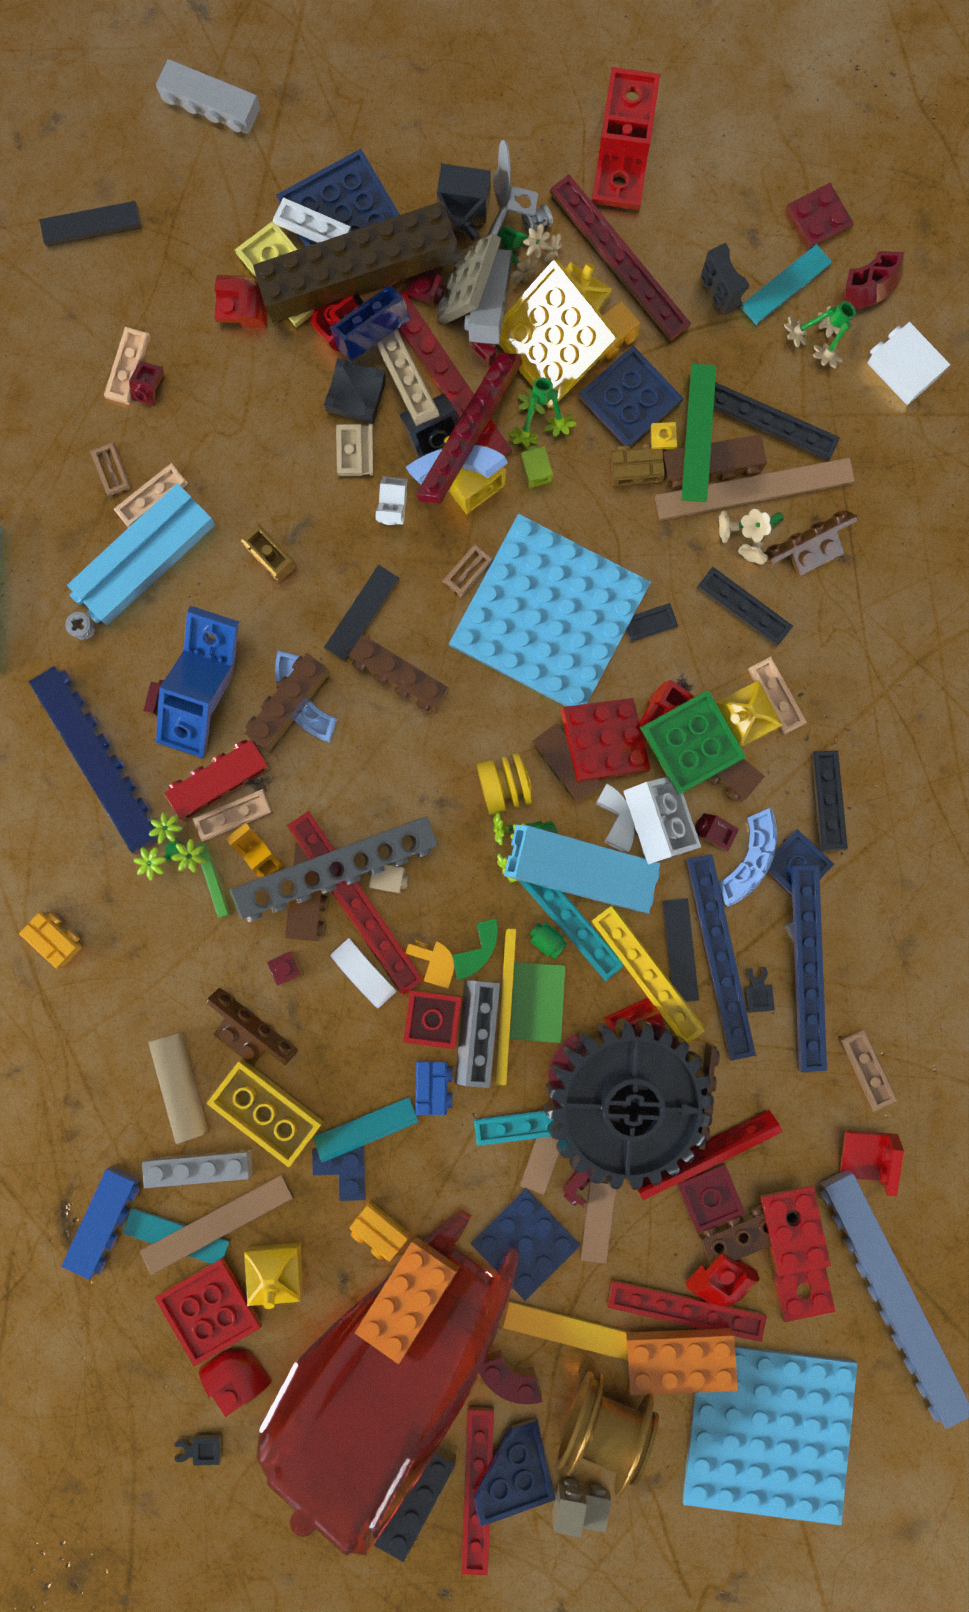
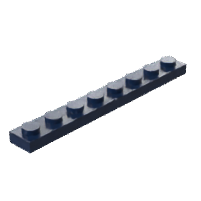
M709 854L686 859L729 1060L733 1061L756 1056L713 855Z
M791 865L799 1071H827L819 865Z

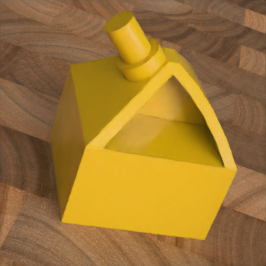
M570 262L566 268L567 272L597 310L602 313L610 301L612 288L592 276L595 269L593 264L586 263L584 268L581 269Z
M449 436L445 438V443L447 442ZM502 467L492 476L486 478L480 473L461 468L448 492L462 510L468 514L506 485V469Z
M759 680L716 702L741 748L777 730L783 725Z
M301 1242L249 1246L244 1252L248 1306L264 1305V1308L272 1309L275 1304L301 1302L304 1296Z

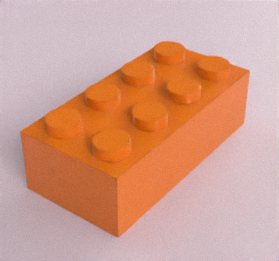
M418 1237L415 1238L408 1246L355 1334L399 1364L406 1356L460 1269V1266Z
M731 1328L626 1333L630 1395L738 1391L735 1343Z

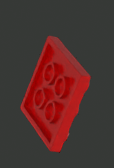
M633 698L566 706L560 710L577 782L645 773L651 770Z
M224 1257L155 1297L157 1304L193 1366L198 1365L262 1327V1323L252 1306H248L247 1297Z

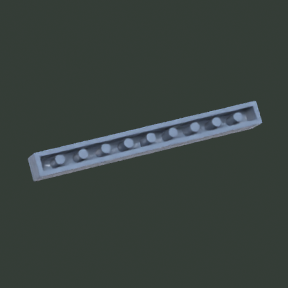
M846 1170L820 1182L819 1184L823 1190L820 1192L821 1198L827 1207L831 1205L835 1213L831 1217L838 1230L843 1229L847 1237L843 1241L850 1254L855 1253L859 1261L856 1263V1267L863 1278L867 1277L871 1285L867 1287L875 1302L879 1301L883 1309L879 1311L882 1319L887 1326L891 1325L895 1334L891 1335L899 1350H904L907 1358L903 1360L910 1373L916 1374L919 1380L916 1386L922 1397L928 1398L931 1404L928 1410L936 1423L940 1421L946 1429L969 1418V1402L854 1174Z

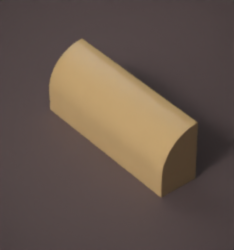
M182 1032L148 1042L175 1143L178 1144L206 1134L209 1130Z

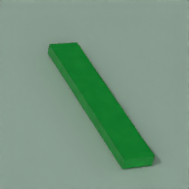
M691 364L681 501L707 503L716 365Z

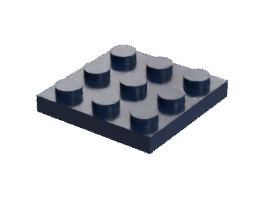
M634 345L578 393V397L624 446L630 447L651 430L652 423H659L683 401V397Z
M524 1188L471 1241V1245L524 1301L581 1246L574 1236L527 1188Z

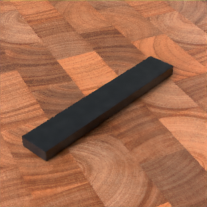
M715 382L713 411L829 462L840 437Z

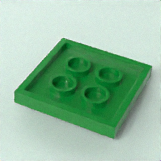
M709 690L640 728L677 795L746 757Z

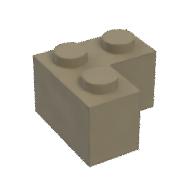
M572 1479L558 1480L552 1509L554 1532L580 1538L582 1528L605 1533L611 1505L610 1492L601 1485L592 1484L588 1487L580 1485L578 1481Z

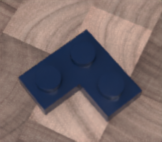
M365 1146L356 1148L323 1163L320 1160L317 1148L312 1149L313 1176L339 1175V1201L366 1199Z

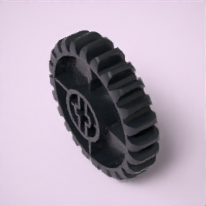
M620 1018L616 1023L615 1032H612L604 1022L597 1025V1038L592 1039L589 1034L582 1032L579 1034V1041L582 1045L579 1050L568 1045L563 1049L569 1059L567 1065L554 1063L552 1066V1070L560 1081L548 1082L545 1087L549 1096L555 1099L544 1104L545 1114L550 1119H553L548 1124V1132L553 1139L558 1140L556 1149L564 1158H570L569 1161L573 1170L577 1173L587 1170L588 1178L595 1184H599L606 1177L610 1187L618 1190L623 1185L624 1179H626L633 1190H639L643 1184V1177H647L654 1186L659 1185L662 1180L661 1171L666 1170L673 1177L680 1173L676 1161L681 1158L685 1162L691 1163L695 1158L693 1152L689 1149L691 1144L699 1146L704 1145L706 1138L698 1129L699 1127L710 1126L713 1120L709 1114L702 1110V1108H707L714 1104V1096L704 1090L711 1083L710 1075L700 1069L702 1059L697 1053L688 1051V1042L681 1036L672 1038V1032L663 1025H659L653 1030L652 1025L647 1020L639 1019L633 1029L625 1018ZM638 1084L646 1086L648 1090H638ZM609 1118H620V1123Z

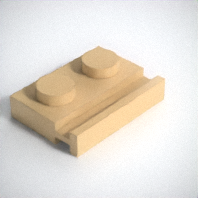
M361 424L336 425L337 475L362 476L370 474V476H374L372 424H369V426H361Z

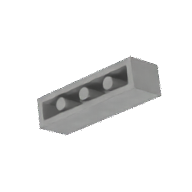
M167 59L156 83L160 97L166 103L171 105L175 103L184 107L190 113L196 114L197 112L202 114L210 121L226 124L236 132L243 131L249 134L260 111L257 95L170 59Z
M497 249L479 306L471 311L470 315L465 317V330L469 331L470 342L499 344L512 269V250Z
M465 980L455 1084L490 1088L500 983Z
M251 1149L150 1157L142 1162L144 1188L249 1179L253 1175Z

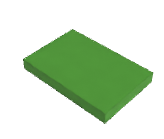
M514 962L510 1040L561 1043L565 965Z

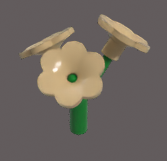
M752 509L749 515L743 516L741 523H739L738 521H729L727 512L722 511L719 516V534L722 537V542L727 543L730 531H738L739 528H743V535L747 538L752 537L754 542L752 546L743 544L738 549L739 554L743 555L747 561L763 565L767 562L768 556L761 550L763 547L762 541L765 535L771 533L774 525L783 521L784 516L781 512L770 516L766 512L762 513L759 509Z

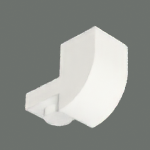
M383 476L380 482L379 504L376 509V520L386 525H403L408 479Z

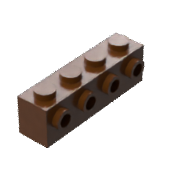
M363 634L349 654L353 667L363 673L367 670L374 675V680L384 686L388 683L395 688V693L405 699L409 696L417 701L416 706L426 712L431 710L436 713L449 693L447 686Z
M308 653L304 657L299 656L292 665L294 670L288 677L284 676L279 681L276 687L278 689L273 697L268 696L261 705L263 710L257 717L253 716L245 726L247 730L244 734L267 752H270L330 674L327 667Z
M762 1205L752 1208L750 1214L730 1219L726 1224L713 1226L698 1235L710 1265L722 1253L736 1261L771 1246ZM795 1210L789 1211L786 1215V1222L791 1225L796 1224L799 1220V1213Z

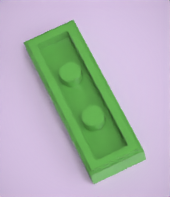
M206 842L197 844L195 848L199 846L205 847L204 851L198 856L206 860V863L201 864L217 916L219 918L232 916L210 846Z

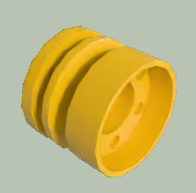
M518 752L512 754L513 766H509L506 756H502L501 769H497L492 759L476 763L489 815L506 811L505 799L511 798L515 808H519L517 797L519 795H522L525 806L532 804V787L529 774Z

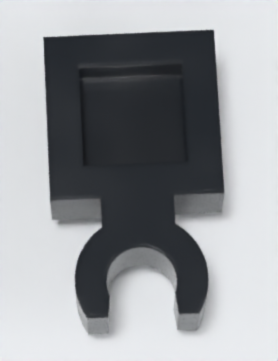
M761 967V976L758 978L754 977L752 968L747 969V977L752 982V986L745 987L748 1013L775 1010L772 985L764 984L768 975L766 967Z
M221 1434L195 1435L193 1443L184 1438L178 1439L175 1442V1447H183L185 1450L184 1454H177L175 1456L176 1462H184L188 1458H193V1466L220 1465Z

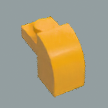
M244 823L226 838L228 843L244 858L251 870L260 878L276 872L283 866L261 836L247 823Z
M417 940L414 945L409 943L406 954L430 961L424 981L449 989L455 968L450 950L439 942H436L433 951L429 950V944Z

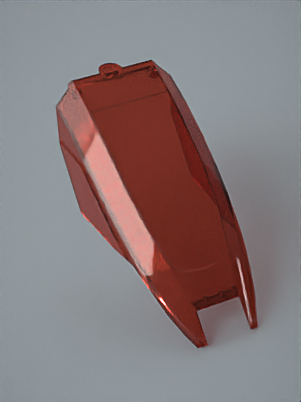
M461 1211L423 1240V1242L460 1266V1269L406 1356L399 1364L355 1334L389 1279V1275L372 1292L370 1291L336 1321L293 1365L259 1431L256 1458L267 1477V1485L295 1510L290 1519V1527L295 1535L306 1537L317 1530L344 1555L348 1556L353 1553L366 1556L421 1477L469 1396L501 1323L512 1289L519 1252L514 1247L511 1249L494 1278L489 1272L455 1248L471 1218V1215Z

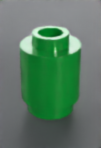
M538 922L529 933L532 937L529 942L547 957L551 956L554 959L568 944L563 940L564 937L547 922L543 925Z

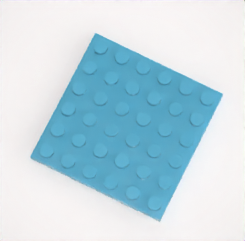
M518 514L452 636L449 646L564 706L587 704L651 582Z
M735 1345L738 1391L694 1393L683 1504L842 1525L857 1362Z

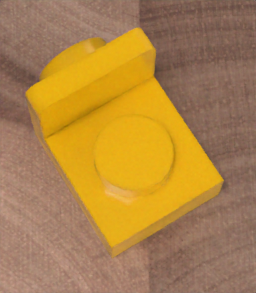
M676 422L651 424L652 449H663V451L677 449Z

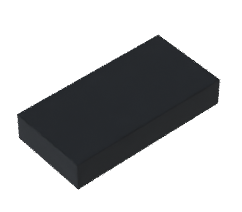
M671 603L633 615L626 629L630 643L677 628L678 623Z

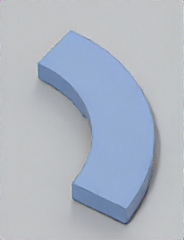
M475 445L462 468L480 473L489 478L508 462L501 453L488 447ZM442 449L431 452L406 467L409 474L422 484Z
M278 650L275 664L277 684L284 676L288 677L294 670L292 665L299 657L298 655ZM309 700L294 720L311 735L330 743L337 718L324 713Z
M771 808L747 817L750 828L747 856L733 873L719 881L720 891L727 907L747 897L760 884L771 866L777 845V825Z

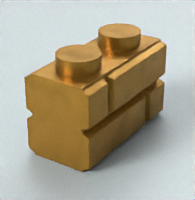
M651 444L642 445L641 449H631L630 446L617 447L616 451H612L610 457L613 486L662 482L665 474L662 449H652Z
M260 524L242 538L241 542L244 547L278 583L297 567L292 557Z

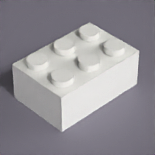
M668 777L648 781L624 791L626 803L630 809L635 830L638 833L643 854L648 864L701 848L683 793L677 795Z

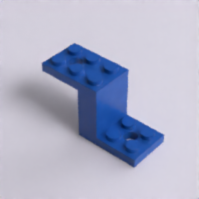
M194 606L189 607L186 615L184 650L159 689L156 743L204 758L207 753L211 714L233 679L239 621ZM208 633L214 635L216 639L210 638ZM181 727H183L184 729H186L187 732L182 731V730H181Z

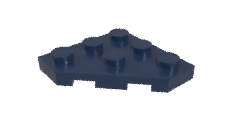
M535 1418L509 1427L477 1487L473 1500L478 1522L481 1526L555 1500L540 1429Z

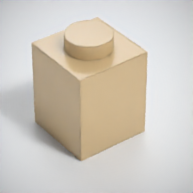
M384 865L385 871L371 875L369 885L371 889L401 894V890L407 888L409 874H405V868Z

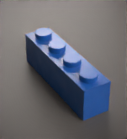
M115 1166L105 1170L61 1267L89 1280L96 1274H101L107 1262L104 1256L108 1249L111 1250L118 1238L115 1232L119 1225L122 1226L129 1214V1211L126 1210L129 1201L133 1202L138 1195L140 1187L137 1184L140 1178Z

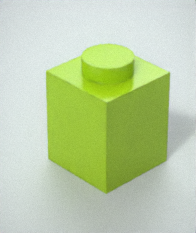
M545 446L526 448L520 455V462L528 488L552 482L553 473Z

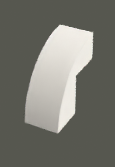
M606 784L596 804L618 816L605 843L627 854L631 849L634 839V821L623 796L612 786Z
M350 938L330 955L347 977L377 1008H380L397 992L389 980L368 960L361 949Z

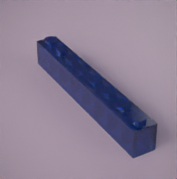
M53 666L28 681L131 853L138 855L141 853V848L148 849L156 844L159 835H149L150 831L156 827L151 824L152 819L147 813L150 810L148 804L143 797L138 798L134 791L137 786L129 775L127 777L121 770L124 767L122 761L117 754L112 755L108 748L111 746V743L106 735L98 732L95 727L98 725V722L91 712H86L83 707L86 702L78 690L74 692L70 685L73 681L65 669L60 670Z

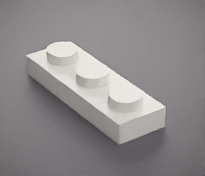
M286 198L282 199L273 218L274 224L317 243L351 232L350 226Z

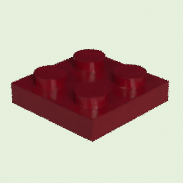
M831 183L789 203L786 207L788 214L809 250L816 244L820 245L844 233L854 225Z
M724 1163L677 1184L697 1233L746 1214Z

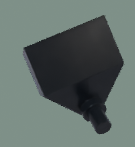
M441 163L437 187V202H444L452 228L456 231H462L463 234L469 236L472 242H476L480 239L481 235L474 227L487 221L491 196V171Z
M445 393L433 398L439 412V416L416 426L409 410L399 415L412 451L417 459L442 449L445 445V438L451 435L459 421L456 410Z

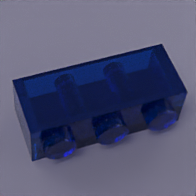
M388 285L331 326L330 329L337 348L352 362L409 321L410 316L404 297Z

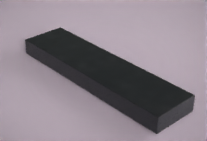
M136 201L39 219L43 242L46 246L142 228Z
M378 564L324 648L346 662L362 634H365L400 578Z
M714 567L710 569L697 587L776 647L793 627L792 624Z
M838 750L813 751L811 756L820 852L846 851L848 845Z
M688 898L662 901L670 982L686 1002L699 1001Z

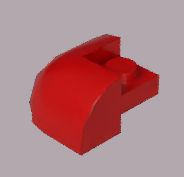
M217 275L214 287L216 293L214 318L216 322L241 323L242 327L267 328L268 312L258 282L246 276Z
M352 296L314 309L311 321L316 332L333 350L340 352L356 346L353 339L372 325L371 319L355 303Z
M672 680L664 682L648 700L650 705L639 724L644 726L693 699L694 696Z
M722 1253L709 1268L701 1265L685 1284L692 1293L711 1304L721 1307L730 1306L740 1301L758 1283L760 1278L757 1270L740 1259L734 1261Z
M229 1348L222 1351L199 1368L200 1381L208 1397H213L225 1417L242 1405L251 1402L272 1382L258 1358L252 1352L249 1353L242 1349Z

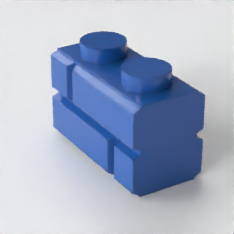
M416 1061L415 1115H447V1108H452V1093H447V1082H452L453 1069L452 1067H447L448 1061Z

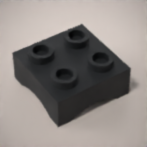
M726 242L708 251L701 272V280L705 287L710 288L715 306L718 309L721 308L725 315L741 307L743 303L741 297L750 285L746 278L741 276L733 267L730 260V249Z
M337 358L332 382L324 402L326 412L374 424L387 378L385 370L364 367Z

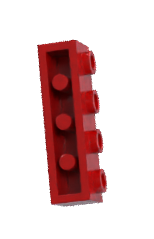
M245 739L237 743L233 747L235 750L227 755L225 753L217 755L212 759L213 763L206 768L200 766L190 773L191 777L184 781L181 779L168 786L169 790L164 794L180 820L186 821L271 769L253 740L247 741Z

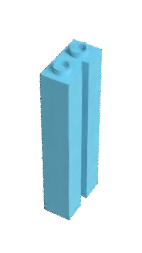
M177 483L67 584L73 591L70 596L80 606L84 603L90 609L86 613L96 623L101 621L108 626L216 524Z
M516 825L511 844L514 848L512 856H508L504 876L633 911L649 913L654 901L655 885L660 875V863L648 864L646 859L535 827Z

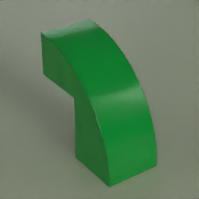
M497 919L476 923L482 945L481 949L452 955L457 980L476 973L490 958L497 941Z

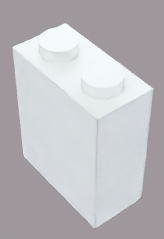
M910 322L903 328L900 325L889 334L888 337L890 339L885 344L882 341L879 342L870 351L872 356L867 362L907 406L943 375L950 366L946 359Z

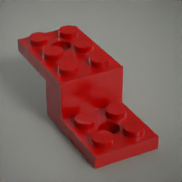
M611 67L592 196L593 204L640 210L660 81L659 73ZM629 92H634L639 98L631 101L625 95ZM622 177L626 183L622 186H617L614 184L613 179Z
M809 1185L760 1195L771 1243L767 1250L783 1321L790 1322L836 1312L826 1267L831 1266L814 1186ZM795 1210L799 1213V1220L796 1224H788L786 1222V1215L789 1211ZM802 1283H807L810 1286L809 1294L804 1297L798 1296L797 1287Z

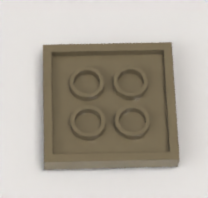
M492 233L484 239H480L477 243L468 246L465 250L459 251L461 260L453 262V272L445 284V288H447L445 296L438 304L437 310L439 314L437 321L446 324L478 308L501 240L500 237Z

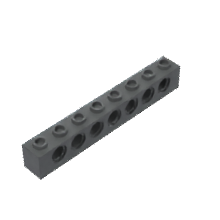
M426 816L231 888L229 891L239 918H247V921L251 922L263 917L262 912L268 909H272L274 913L287 908V902L296 899L297 903H301L311 899V893L321 890L322 894L337 889L335 884L345 881L346 885L361 880L360 875L368 871L371 876L385 871L384 865L393 862L395 867L408 862L407 857L413 854H417L418 857L432 853L431 848L438 844ZM405 835L409 836L413 842L409 850L402 846V838ZM381 844L386 845L389 849V855L385 859L378 855V847ZM357 853L365 857V864L361 868L357 867L353 861ZM333 862L341 866V873L337 877L332 876L329 872V867ZM309 871L314 872L317 876V882L314 886H309L305 882V875ZM285 880L291 882L293 886L291 894L287 896L283 895L280 891V884ZM259 890H264L268 894V901L264 905H259L255 901V894Z

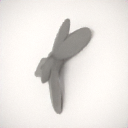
M503 139L499 145L498 169H496L493 176L494 191L502 208L492 223L487 236L492 233L498 234L506 213L510 211L532 217L536 214L538 193L510 186V155L507 142ZM527 196L531 201V206L523 208L515 201V198Z

